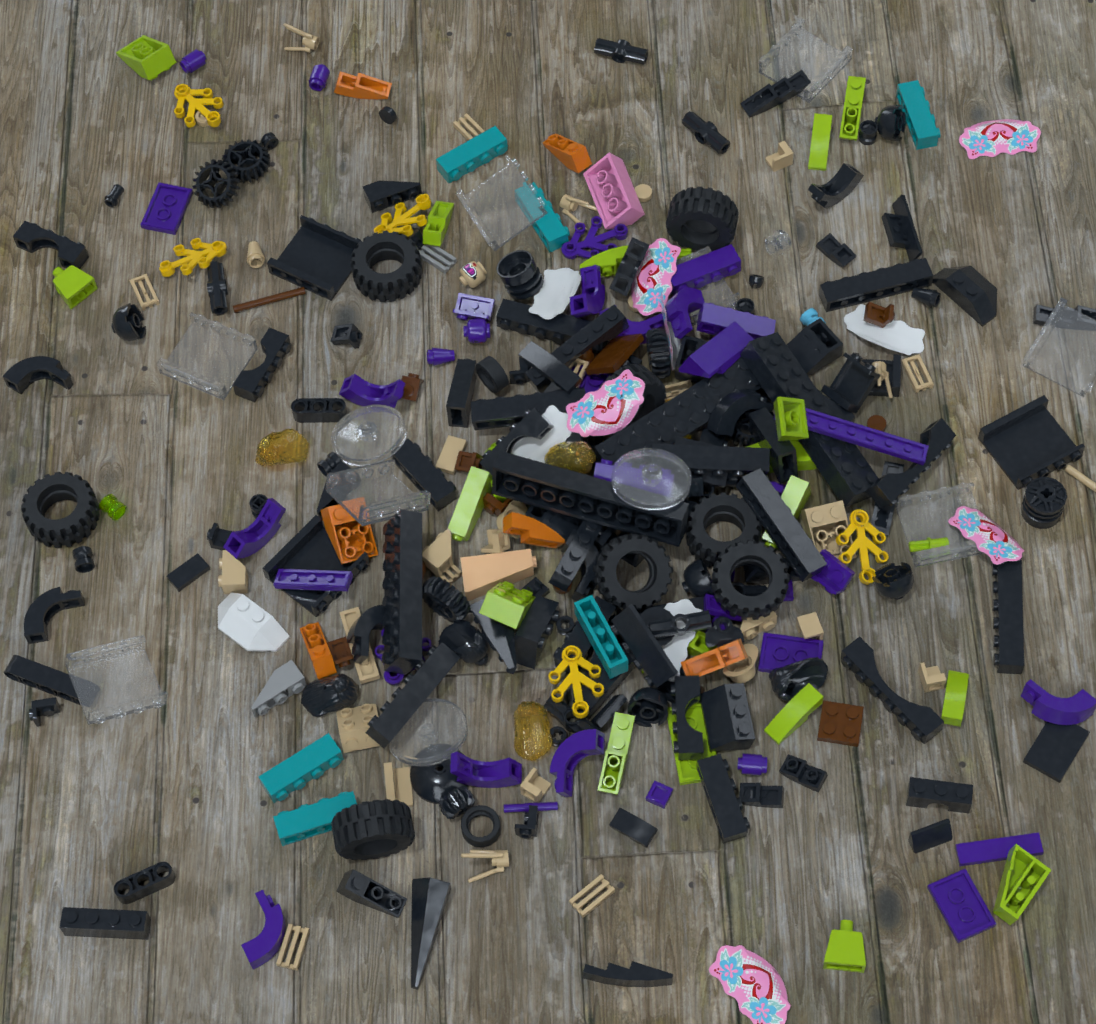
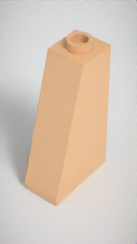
M531 549L461 557L465 597H467L468 601L486 595L491 588L500 582L507 581L513 584L533 576V568L537 567L536 555L532 556Z

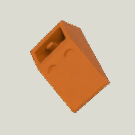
M364 498L320 510L326 532L341 564L356 561L364 552L368 554V558L378 555Z

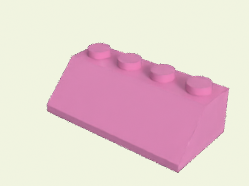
M608 153L583 173L606 230L614 229L617 224L632 225L645 215L621 158Z

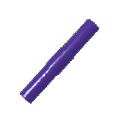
M558 802L504 804V813L529 812V805L538 806V811L558 810Z

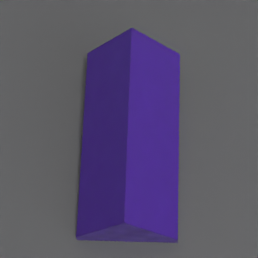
M734 321L691 354L680 366L679 372L711 378L715 373L723 374L741 357L740 354L749 341L754 339Z

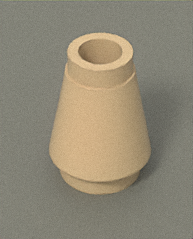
M252 241L248 244L247 263L252 268H259L263 265L265 257L259 243Z

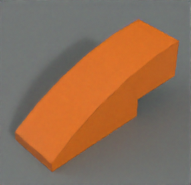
M340 71L334 93L360 99H388L392 83L361 73L354 76Z
M514 512L509 513L503 518V533L520 535L521 543L556 549L565 543V539L556 531L534 518Z
M740 638L682 661L681 665L686 676L699 675L700 677L744 660L748 656Z

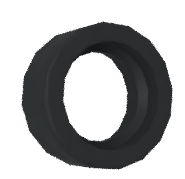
M487 356L476 364L479 378L491 392L497 393L509 385L504 369L493 357Z
M478 805L471 807L464 813L461 819V830L468 844L484 848L497 841L501 832V823L494 809ZM478 816H486L492 820L493 830L487 836L476 837L469 831L470 821Z

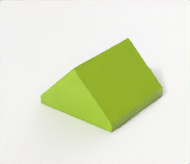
M777 397L774 401L778 441L809 438L804 399Z

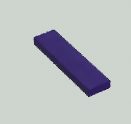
M278 569L273 585L275 589L348 591L353 574L351 571Z
M1039 832L955 845L959 866L1007 860L1008 852L1015 844L1032 856L1043 855L1044 853Z

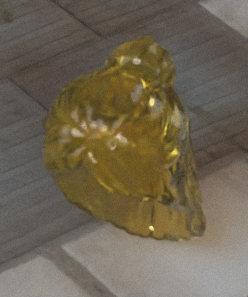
M294 429L272 432L260 440L257 446L255 462L261 466L268 467L302 462L309 453V443L303 434Z
M562 442L551 447L544 460L546 464L587 474L592 469L596 455L586 442Z
M523 701L518 705L513 714L515 719L514 748L516 753L523 759L535 761L545 755L552 747L550 722L547 709L543 705L535 701Z

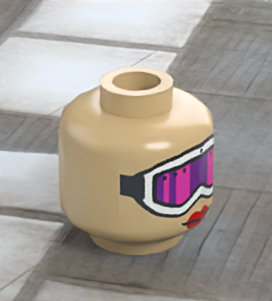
M470 261L460 269L461 276L459 280L464 286L468 285L471 288H475L485 281V274L487 272L479 261L477 263Z

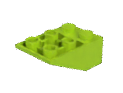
M500 582L487 592L479 613L517 629L536 597L532 596L533 593L526 589L519 590L514 588L515 585L510 582Z

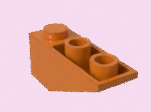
M556 133L550 135L547 140L542 142L568 169L578 174L592 165L584 145Z
M319 622L307 624L300 628L317 678L321 679L337 673Z

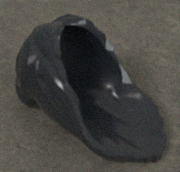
M469 621L454 622L445 627L443 632H441L438 641L439 645L443 642L466 663H475L479 666L487 664L488 642L485 639V635L478 628L471 625Z
M814 657L772 669L769 674L772 690L780 699L786 701L791 700L808 683L817 690L823 686L826 680L828 666L823 659Z
M337 674L336 676L314 680L306 685L303 690L301 704L314 717L342 710L356 702L358 697L356 683L345 674Z

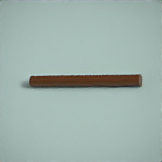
M304 287L237 304L233 306L234 313L306 294Z

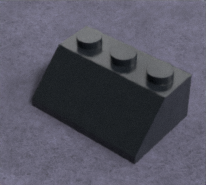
M744 683L723 684L701 693L700 704L710 752L750 749L755 740V734Z

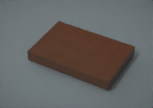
M643 335L617 336L611 339L585 368L587 375L613 373L618 370L644 341Z

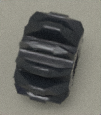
M460 786L445 795L440 800L439 807L447 819H454L469 810L474 805L475 799L467 787Z

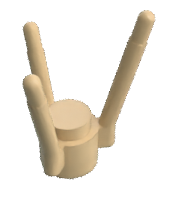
M286 23L283 24L288 30L303 36L302 45H305V47H285V50L310 53L311 49H317L319 37L303 32Z
M567 194L560 201V207L563 208L562 213L568 215L575 223L580 221L570 212L576 211L578 205L598 212L595 206Z
M882 361L873 362L872 365L876 367L875 371L881 375L877 380V385L881 386V381L885 379L889 398H892L889 372L886 371L887 365Z
M471 849L470 853L461 854L462 858H491L492 866H496L495 869L469 878V883L498 872H504V867H509L508 850Z

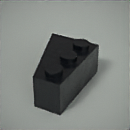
M536 596L515 634L517 664L535 670L547 639L553 631L554 623H557L560 618L561 611H558L559 602Z

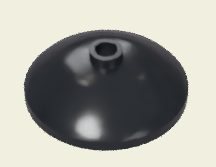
M443 745L433 746L421 752L415 758L410 769V781L416 794L429 803L439 804L440 800L460 786L468 788L469 785L457 782V776L450 773L451 753L459 752L463 754L456 748ZM438 767H443L442 771H437L436 769Z

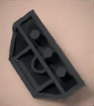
M971 265L943 268L933 276L932 283L982 327L996 317L997 288Z

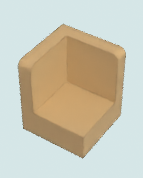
M785 140L778 143L777 153L766 157V162L773 172L793 164V152Z
M488 529V545L481 548V552L501 553L510 549L509 534L503 533V529Z
M816 612L797 617L796 628L798 633L802 632L804 639L817 637L818 640H823L824 632Z
M924 662L920 663L918 673L924 692L944 689L946 677L944 673H940L939 667L926 668Z
M533 767L521 783L520 792L531 801L539 803L551 787V783L538 776V770Z

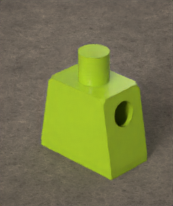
M73 265L65 270L57 267L53 271L55 289L71 310L98 289L92 276Z
M841 920L840 930H831L823 969L864 973L866 960L863 935L861 932L853 931V921Z

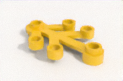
M186 84L176 86L174 95L178 99L177 106L174 109L176 118H183L185 116L183 107L186 100L189 103L187 117L184 119L187 127L191 128L196 124L194 118L195 110L199 111L206 118L208 125L211 127H218L220 125V114L217 111L210 112L203 106L213 105L215 109L223 107L222 98H213L212 89H190ZM193 96H203V98H194Z
M419 195L415 199L417 204L408 211L403 202L396 204L394 219L389 212L382 214L381 224L374 228V233L378 232L379 234L383 233V231L392 233L395 231L399 232V234L403 233L406 236H411L414 231L412 226L408 224L417 223V226L420 227L427 224L425 215L411 216L419 210H427L431 207L429 195Z
M194 238L190 242L194 250L185 249L182 244L176 245L173 248L175 255L187 257L174 262L168 260L161 262L159 267L161 275L169 277L175 273V268L181 266L180 269L183 275L191 274L197 264L201 269H205L210 265L214 257H221L226 254V243L223 241H215L212 244L203 243L200 238Z
M856 509L849 516V526L836 537V543L840 546L847 544L850 535L855 530L857 538L846 552L839 555L838 559L847 565L859 549L862 569L859 573V579L863 584L868 585L873 582L872 577L876 576L875 570L870 568L868 550L875 555L877 563L883 564L889 558L888 553L875 545L882 544L886 540V535L869 523L867 512ZM856 517H859L861 522H858ZM865 530L873 536V542L866 537ZM877 535L881 537V541L877 539ZM840 536L844 537L845 542L840 540ZM880 554L884 556V560L880 559ZM843 555L847 557V561L843 560ZM864 574L868 576V580L864 578Z
M570 645L562 651L563 660L548 675L551 684H558L561 681V674L568 666L570 667V673L559 687L552 691L551 698L556 703L561 702L564 699V693L572 684L575 703L572 706L573 715L577 718H585L589 713V705L586 701H583L581 683L591 689L595 697H601L604 694V686L579 672L578 665L588 670L589 676L593 679L601 676V668L584 659L578 647ZM571 654L575 655L574 658H569L568 656ZM592 670H598L599 672L596 673V674H593L591 671H592ZM553 675L558 676L557 679H552L551 677ZM600 688L601 691L596 692L595 689ZM558 693L561 696L559 698L554 697V695ZM583 709L584 712L578 713L577 710Z

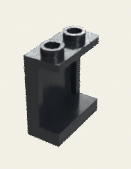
M845 352L843 356L847 360L831 386L824 384L820 391L845 410L857 414L881 375L875 371L876 367L874 365L862 362L863 358L854 352L852 355Z
M893 355L892 361L862 359V362L865 364L866 362L872 364L876 361H882L887 365L886 371L889 372L893 397H899L901 355ZM885 379L881 381V386H878L876 382L869 396L889 397Z

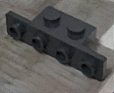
M900 195L892 204L895 214L884 213L881 218L890 247L906 249L909 262L918 259L923 252L905 195Z

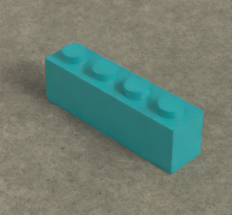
M918 80L898 84L896 97L899 105L904 107L901 110L906 114V124L916 150L937 146L938 138L941 136L940 130L935 126V117L930 112V104L925 99L923 86H920Z
M494 126L436 159L437 170L448 184L456 181L465 174L473 172L476 168L487 164L495 157L503 155L508 151L507 139Z
M535 182L515 190L518 206L549 253L561 248L564 243L569 242L568 236H570L568 228L562 225L559 214L554 213L551 202L549 200L546 201L543 190L538 188Z
M593 595L574 602V614L609 678L611 679L627 672L628 659Z
M328 733L260 775V783L273 803L282 801L291 792L302 789L307 782L321 777L328 769L337 767L344 760L342 751Z
M341 792L336 797L330 799L322 798L317 803L311 805L304 804L295 810L282 811L273 816L282 846L332 831L331 822L336 813L357 804L354 792Z

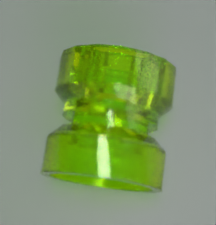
M113 494L106 495L99 504V508L103 512H107L108 516L114 521L120 519L127 508L122 502H118L117 497Z

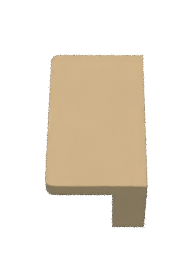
M392 762L384 763L387 799L391 801L399 800L408 807H412L413 794L410 768L393 769Z

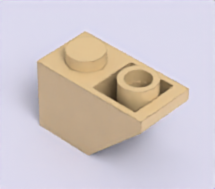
M450 529L438 534L435 541L430 546H426L422 551V560L425 566L438 577L453 565V544Z
M223 550V557L219 558V568L222 570V575L218 576L219 587H222L224 594H230L231 592L239 594L248 593V573L246 567L227 550Z
M772 611L765 618L760 616L759 620H753L752 618L743 620L740 629L744 640L753 639L758 633L773 629L777 623V615Z

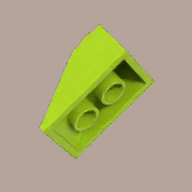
M142 35L116 52L117 56L140 77L147 80L157 78L158 74L169 70L172 65L177 63L168 44Z

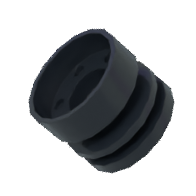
M517 250L508 253L497 265V274L504 283L509 296L513 299L522 300L532 297L543 286V276L532 254L528 251Z
M1039 477L1032 480L1027 485L1021 505V515L1025 522L1039 529H1048L1055 526L1060 521L1066 503V489L1059 481L1050 477Z

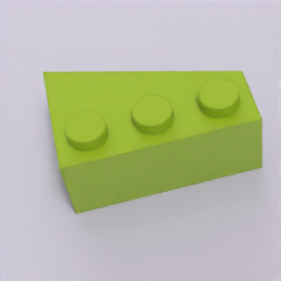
M1017 844L1008 852L993 913L1010 926L1019 919L1051 872L1050 868Z

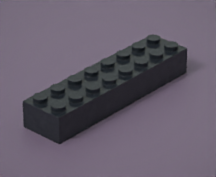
M400 509L383 527V535H385L383 571H385V578L382 584L384 589L382 606L385 608V614L382 619V625L384 626L382 663L384 664V671L407 674L422 661V513Z

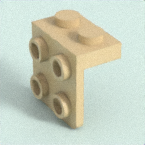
M363 704L362 706L344 708L336 712L344 753L380 746L365 733L370 728L367 725L375 715L378 717L376 704Z

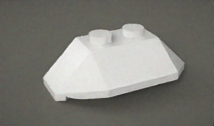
M231 592L218 606V629L246 651L277 652L290 638L288 633L272 615L243 594Z

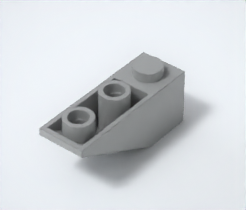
M292 660L272 673L251 707L255 718L267 714L271 708L283 704L287 698L302 692L304 687H306L305 677Z

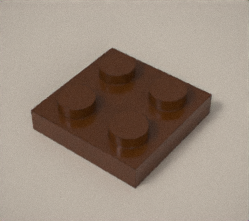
M823 700L817 741L858 747L864 707Z

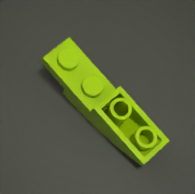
M848 76L840 139L857 141L866 82L864 77Z
M628 245L612 248L594 255L580 264V269L598 265L600 266L601 277L613 276L616 274Z
M619 712L614 714L597 791L615 795L619 793L632 740L631 736L636 718L634 715Z

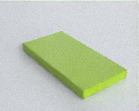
M696 703L688 709L685 718L693 729L703 733L704 759L716 755V751L710 752L701 704ZM669 707L667 722L674 753L673 741H677V734H673L672 722H676V715H672V707ZM674 753L679 784L686 785L701 782L696 769L697 760H678V753Z

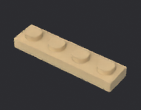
M359 607L339 612L346 637L352 624L361 616ZM349 643V647L352 653L353 644ZM370 643L369 657L361 664L355 663L361 684L380 679Z

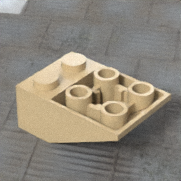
M843 500L800 510L807 536L812 539L819 553L821 550L826 549L838 559L839 555L846 552L853 543L851 535L849 542L844 546L836 543V537L849 526ZM840 536V540L845 542L844 537ZM855 552V554L852 556V559H853V558H857L856 552ZM843 555V560L845 561L847 557Z

